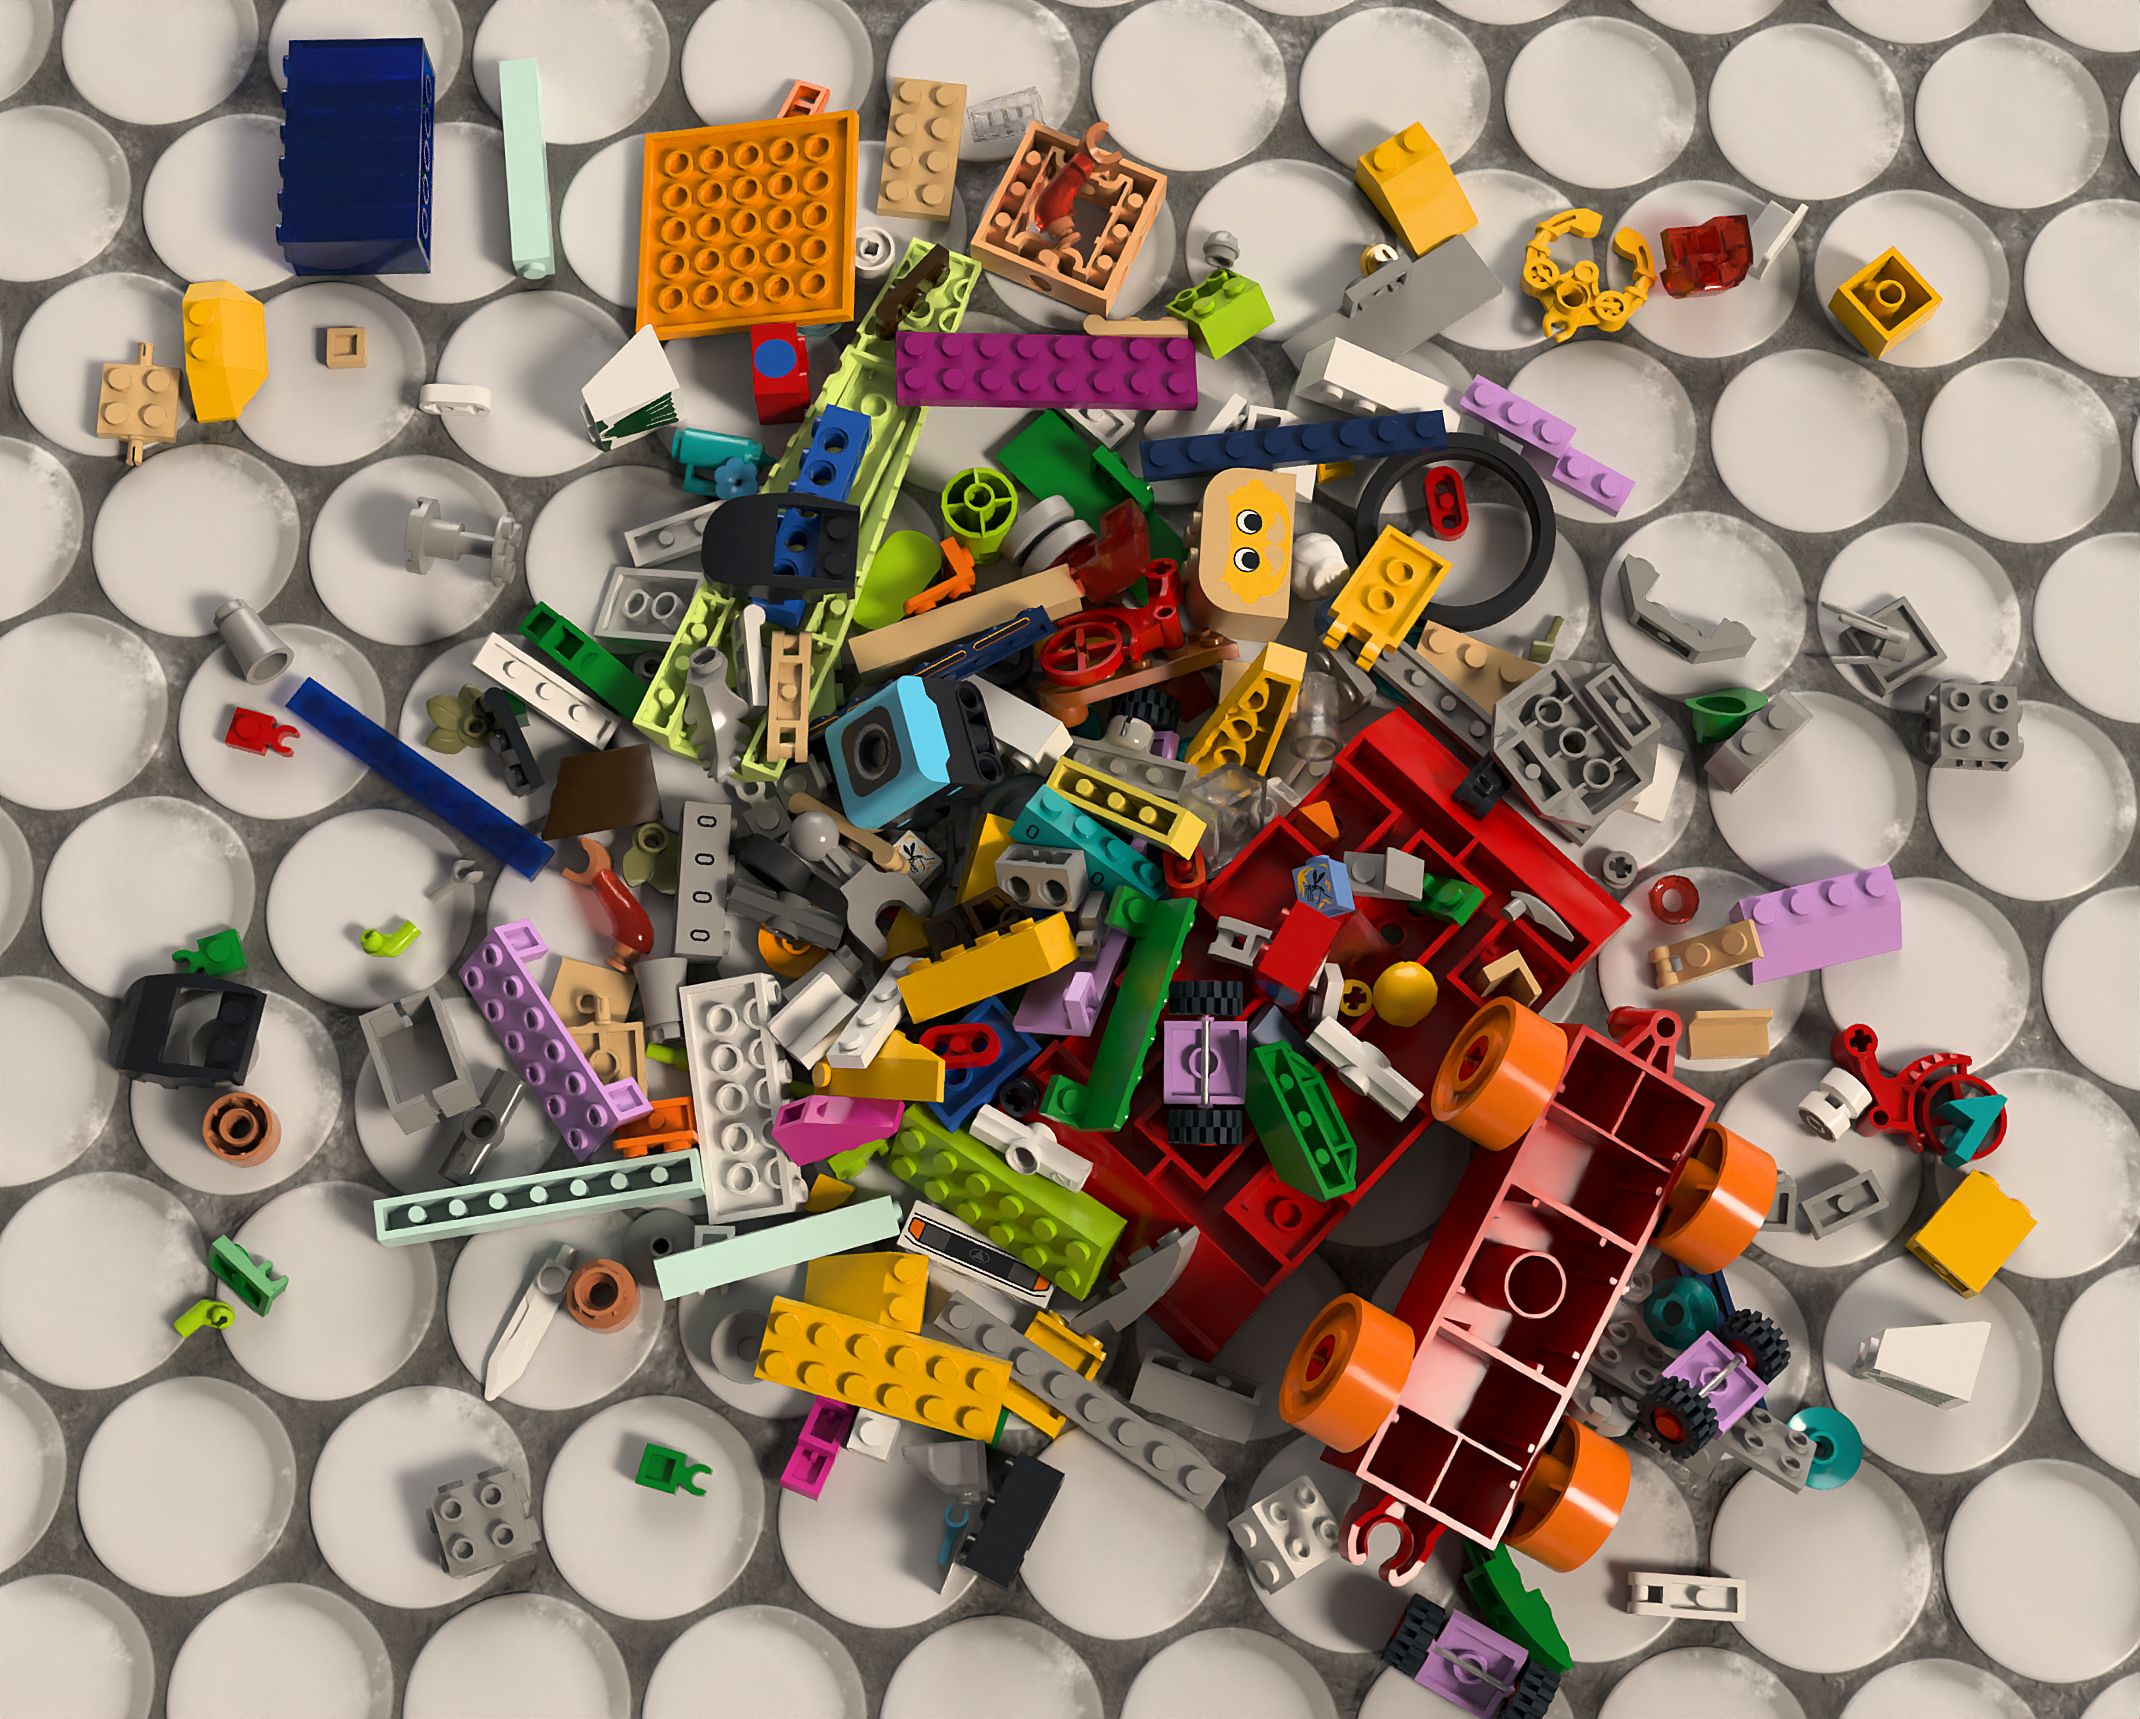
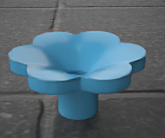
M738 457L730 458L726 466L718 467L714 473V478L717 481L716 495L723 500H730L740 496L757 494L759 491V484L756 481L758 476L757 467L751 463L745 464Z

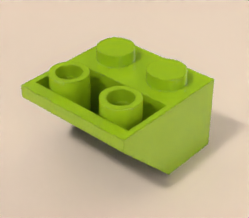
M1227 268L1212 271L1206 276L1205 281L1194 288L1183 290L1175 297L1173 302L1165 306L1171 317L1177 318L1179 321H1188V337H1195V348L1198 352L1215 361L1275 322L1259 283Z

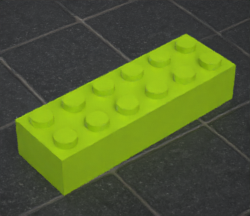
M925 1101L915 1102L902 1115L886 1169L1023 1261L1030 1268L1045 1276L1062 1290L1082 1301L1107 1276L1128 1221L1082 1190L1075 1194L1038 1172L1032 1175H1022L1014 1171L1007 1163L1006 1154L969 1134L975 1118L971 1117L952 1133Z

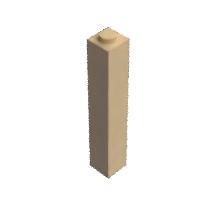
M1066 563L848 639L864 687H868L911 672L921 663L933 662L945 656L952 647L958 644H968L978 639L988 628L1002 626L1014 620L1017 614L1025 609L1037 608L1043 605L1052 622L1083 612L1080 598L1086 596L1079 574L1072 576Z

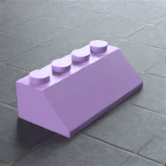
M1889 864L1738 900L1729 911L1732 924L1746 919L1754 920L1764 958L1745 964L1752 986L1902 948L1901 901Z

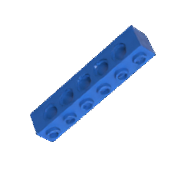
M827 403L823 416H817L813 423L811 437L814 440L810 449L804 448L801 454L799 470L802 471L798 481H791L787 492H803L846 503L872 436L871 416ZM831 447H838L842 449L837 453H830L826 451ZM820 479L829 481L828 484L822 486L814 484L815 481ZM792 508V510L787 509L785 514L779 513L773 575L816 578L821 515L817 514L813 518H804L801 516L803 513L813 512V510ZM795 544L803 545L805 547L800 551H791L788 549L790 546ZM748 597L749 602L764 610L766 615L765 621L798 630L808 605L806 600L784 601V605L768 604L766 599Z

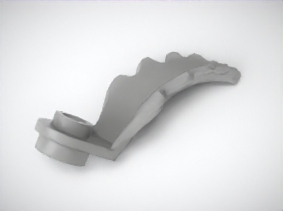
M706 646L696 650L689 658L690 665L686 686L690 698L683 713V718L686 724L697 725L691 737V742L693 745L704 744L698 754L700 761L707 759L703 764V770L709 771L707 774L708 778H714L716 783H721L725 780L726 776L735 773V770L731 767L741 765L742 760L736 754H746L748 750L747 746L738 742L737 739L748 737L751 734L750 727L739 722V718L749 714V705L726 685L725 677L728 667L726 656L716 647Z

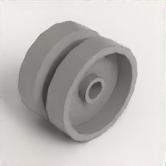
M1054 495L1035 505L1010 528L1002 539L999 551L1012 567L1023 566L1021 571L1022 578L1066 563L1070 572H1072L1093 549L1097 535L1084 520L1078 519L1073 521L1075 516L1074 509L1062 496Z

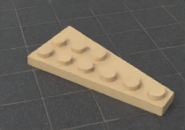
M1427 620L1424 624L1415 648L1416 652L1491 716L1493 706L1497 701L1543 669L1539 665L1430 620ZM1564 739V748L1570 753L1578 754L1576 744L1571 740Z

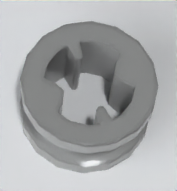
M1615 851L1605 858L1600 871L1601 878L1612 889H1625L1634 881L1638 866L1634 857L1629 853ZM1615 862H1621L1622 868L1629 870V874L1625 872L1623 878H1617L1616 872L1609 870V866L1613 868Z

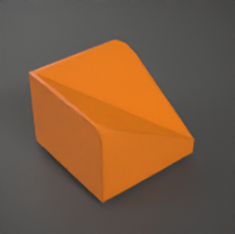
M1322 801L1299 808L1296 816L1299 833L1321 853L1335 849L1340 835L1329 802Z

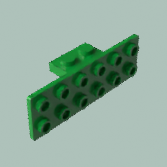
M1047 410L997 454V461L1039 503L1051 496L1060 495L1071 505L1075 512L1073 521L1078 519L1084 520L1097 535L1096 543L1090 554L1104 568L1108 569L1143 607L1149 602L1144 568L1147 564L1159 558H1171L1176 561L1181 576L1183 561L1188 559L1189 549L1183 548V540L1153 511L1155 496L1148 482L1144 483L1142 477L1136 478L1128 470L1127 463L1117 452L1112 451L1110 453L1103 445L1093 452L1052 410ZM1133 507L1144 514L1147 520V530L1139 542L1128 545L1116 541L1110 534L1109 521L1112 514L1118 509ZM1124 520L1121 525L1125 529H1131L1135 526V523L1132 520Z

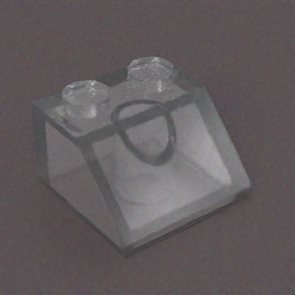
M1232 761L1179 789L1178 805L1189 810L1207 825L1197 845L1201 847L1203 852L1205 872L1211 875L1227 867L1264 829L1268 778Z
M985 1440L901 1446L905 1463L946 1499L955 1500L957 1507L981 1505V1498L989 1496Z

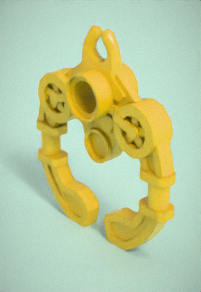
M1587 208L1573 209L1557 214L1546 222L1538 223L1535 229L1536 236L1527 243L1525 248L1526 257L1520 285L1527 295L1538 298L1546 310L1542 322L1545 337L1552 336V323L1561 329H1565L1554 337L1555 341L1559 343L1570 338L1575 333L1577 327L1596 325L1604 331H1617L1626 324L1627 319L1640 306H1644L1648 298L1647 292L1650 287H1654L1658 277L1654 273V260L1651 249L1641 233L1624 226L1615 235L1612 244L1618 255L1633 261L1635 270L1631 277L1636 281L1634 287L1626 286L1623 293L1612 290L1600 293L1598 289L1599 269L1596 264L1587 260L1580 261L1567 273L1560 274L1556 264L1548 259L1551 251L1546 246L1549 241L1557 242L1559 236L1566 232L1581 238H1594L1599 232L1602 215Z

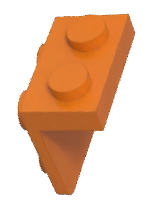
M953 536L940 542L942 568L948 580L903 603L905 619L977 595L976 575L972 568L975 566L974 560L965 545L959 547Z
M693 1096L649 1101L653 1107L646 1118L617 1127L618 1140L612 1141L613 1150L628 1159L651 1156L652 1151L664 1149V1152L669 1153L692 1149V1145H699Z

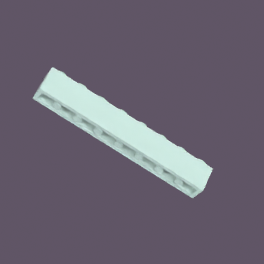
M697 1148L375 1200L373 1203L377 1239L386 1248L702 1197L706 1196L701 1156Z

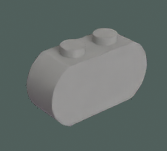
M1783 689L1724 743L1703 768L1730 795H1733L1806 726L1813 715L1790 692Z

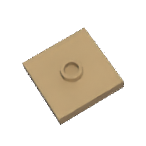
M563 957L549 1003L565 1027H577L595 1021L593 997H601L602 1007V997L610 996L611 1020L627 1023L638 989V983L634 975Z

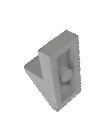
M1387 847L1385 855L1344 851L1343 863L1346 864L1352 895L1411 901L1422 900L1424 860L1392 847Z

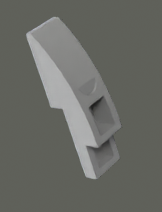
M1195 1225L1183 1233L1178 1228H1175L1157 1240L1159 1244L1157 1248L1152 1250L1149 1245H1145L1128 1257L1131 1264L1119 1274L1121 1279L1108 1287L1109 1294L1103 1297L1101 1292L1098 1291L1079 1304L1082 1311L1071 1320L1077 1332L1081 1334L1106 1319L1110 1321L1116 1332H1118L1150 1308L1170 1289L1187 1266L1200 1234L1197 1226Z

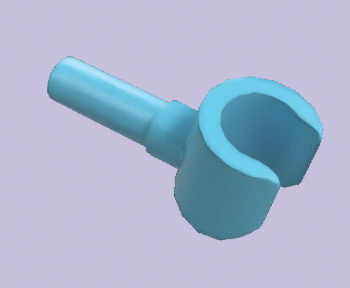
M953 1504L949 1505L944 1513L945 1538L937 1559L938 1563L947 1565L958 1532L964 1530L968 1524L969 1513L967 1509L963 1521L960 1523L950 1521L949 1515Z

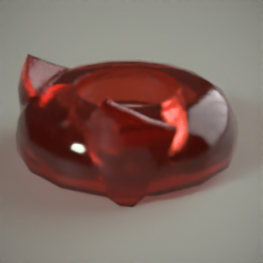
M1679 875L1664 876L1647 893L1651 911L1657 919L1665 924H1684L1692 919L1698 910L1700 901L1698 890L1687 877ZM1669 889L1676 890L1682 896V906L1676 912L1667 910L1662 902L1664 893Z

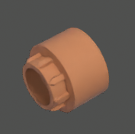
M235 1092L222 1096L208 1109L203 1121V1136L210 1150L225 1162L236 1167L248 1168L262 1164L274 1154L281 1140V1124L277 1114L260 1098L250 1093ZM250 1121L251 1128L249 1133L244 1138L235 1139L234 1130L236 1126L241 1122Z
M595 1259L586 1262L572 1274L566 1288L568 1309L582 1326L592 1332L610 1334L624 1329L633 1321L640 1307L641 1295L636 1280L624 1266L613 1260ZM602 1287L612 1288L614 1292L612 1301L606 1306H596L593 1301L595 1292Z

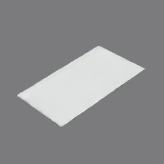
M970 1520V1522H969V1524H968V1527H967V1529H966V1532H965L964 1537H963V1539H962V1542H961V1544H960V1546H959V1549H958V1551H957V1554H956L955 1559H954V1561H953V1564H952V1566H951V1568H950V1571H949V1573H948V1576H947V1578H946V1581H945V1583H944V1586H943V1588H942V1590H941L940 1595L942 1594V1592H943V1590H944V1587H945V1585H946V1582H947V1580H948V1577H949V1575H950V1572H951V1570H952V1568H953V1565H954V1563H955V1560H956V1558H957V1555H958V1553H959V1550H960V1548H961V1546H962V1543H963V1541H964V1538H965V1536H966V1533H967V1531H968V1528H969V1526H970V1524H971V1520Z

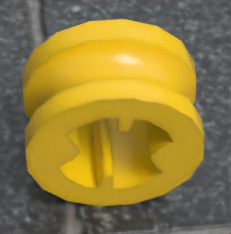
M1355 979L1344 980L1339 1010L1353 1017L1366 1013L1372 1005L1373 997L1369 986ZM1357 986L1359 989L1356 992L1363 994L1362 1002H1356L1354 1009H1348L1347 1007L1350 1003L1343 1002L1344 993H1351L1352 987Z

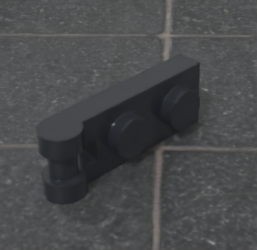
M489 688L473 702L472 713L476 718L484 720L489 731L490 745L493 751L499 754L505 767L506 781L512 789H515L518 798L532 794L544 785L545 782L505 693L500 688Z
M1489 750L1450 797L1459 804L1463 801L1474 810L1472 815L1482 821L1510 788L1512 783L1491 757Z

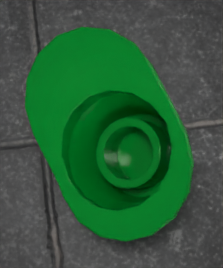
M1723 688L1699 697L1688 698L1684 704L1691 709V725L1694 731L1697 732V741L1701 744H1712L1730 739L1744 726L1749 714L1761 710L1768 703V698L1761 692L1748 688Z

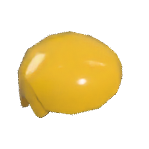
M1401 961L1387 968L1376 980L1373 987L1372 1003L1378 1015L1391 1025L1411 1027L1425 1018L1431 1012L1433 1006L1436 1005L1438 987L1432 974L1422 965L1412 961Z

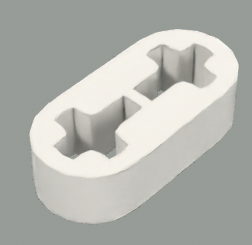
M427 384L420 388L419 408L426 413L436 415L484 416L490 413L492 393L484 387L475 385Z

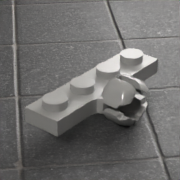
M1117 715L1111 719L1105 737L1099 741L1070 735L1073 743L1064 753V757L1171 803L1188 807L1200 770L1196 765L1152 755L1150 749L1155 732L1146 722L1133 718L1129 724L1126 722L1128 716Z

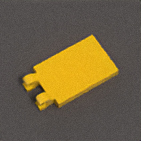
M1388 524L1330 607L1328 615L1336 620L1326 633L1327 636L1322 644L1335 652L1346 634L1349 633L1366 644L1360 652V657L1355 662V665L1369 672L1383 649L1392 655L1395 653L1450 572L1453 564Z

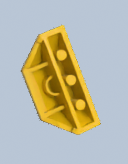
M227 280L189 284L182 301L186 372L199 424L236 420L243 412V407L253 398L269 375L264 305Z

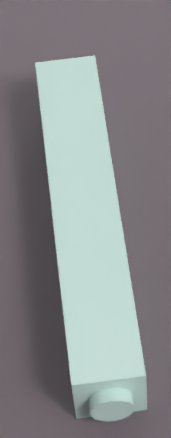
M535 58L499 61L512 259L518 277L540 279L545 275L555 274L541 76Z
M883 1195L652 1260L662 1300L666 1301L900 1235L898 1225L904 1224V1218L899 1201L892 1202L890 1195Z

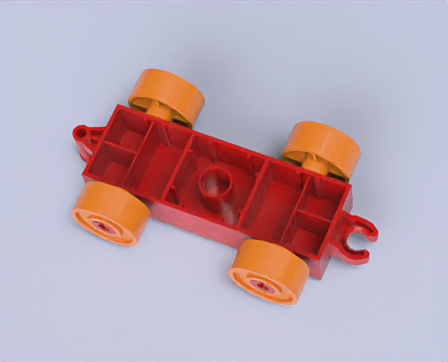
M1507 996L1495 998L1484 1005L1468 1021L1448 1050L1438 1071L1431 1096V1111L1434 1118L1479 1145L1393 1315L1353 1293L1343 1294L1330 1302L1317 1315L1302 1336L1289 1361L1279 1394L1281 1418L1291 1426L1326 1444L1319 1460L1363 1483L1357 1501L1350 1506L1342 1520L1338 1533L1339 1554L1344 1560L1354 1565H1361L1368 1556L1367 1540L1369 1533L1380 1523H1392L1397 1527L1400 1534V1545L1394 1556L1383 1562L1378 1571L1380 1579L1392 1586H1402L1415 1578L1433 1552L1436 1540L1445 1530L1492 1551L1495 1550L1500 1540L1558 1573L1570 1572L1588 1561L1605 1542L1622 1512L1630 1486L1631 1463L1627 1451L1621 1445L1572 1417L1562 1415L1646 1243L1699 1274H1712L1728 1266L1746 1249L1768 1214L1777 1185V1166L1775 1160L1769 1153L1721 1124L1707 1122L1715 1103L1673 1078L1676 1043L1681 1037L1683 1025L1679 1015L1672 1010L1635 1008L1632 1006H1619L1613 1009L1607 1017L1606 1024L1608 1025V1032L1611 1038L1617 1042L1614 1043L1584 1024L1551 1023Z

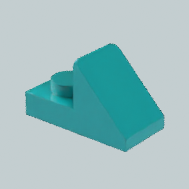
M1998 1094L1954 1100L1936 1108L1935 1111L1956 1126L1943 1144L1947 1150L1940 1161L1953 1170L1968 1163L2008 1098Z

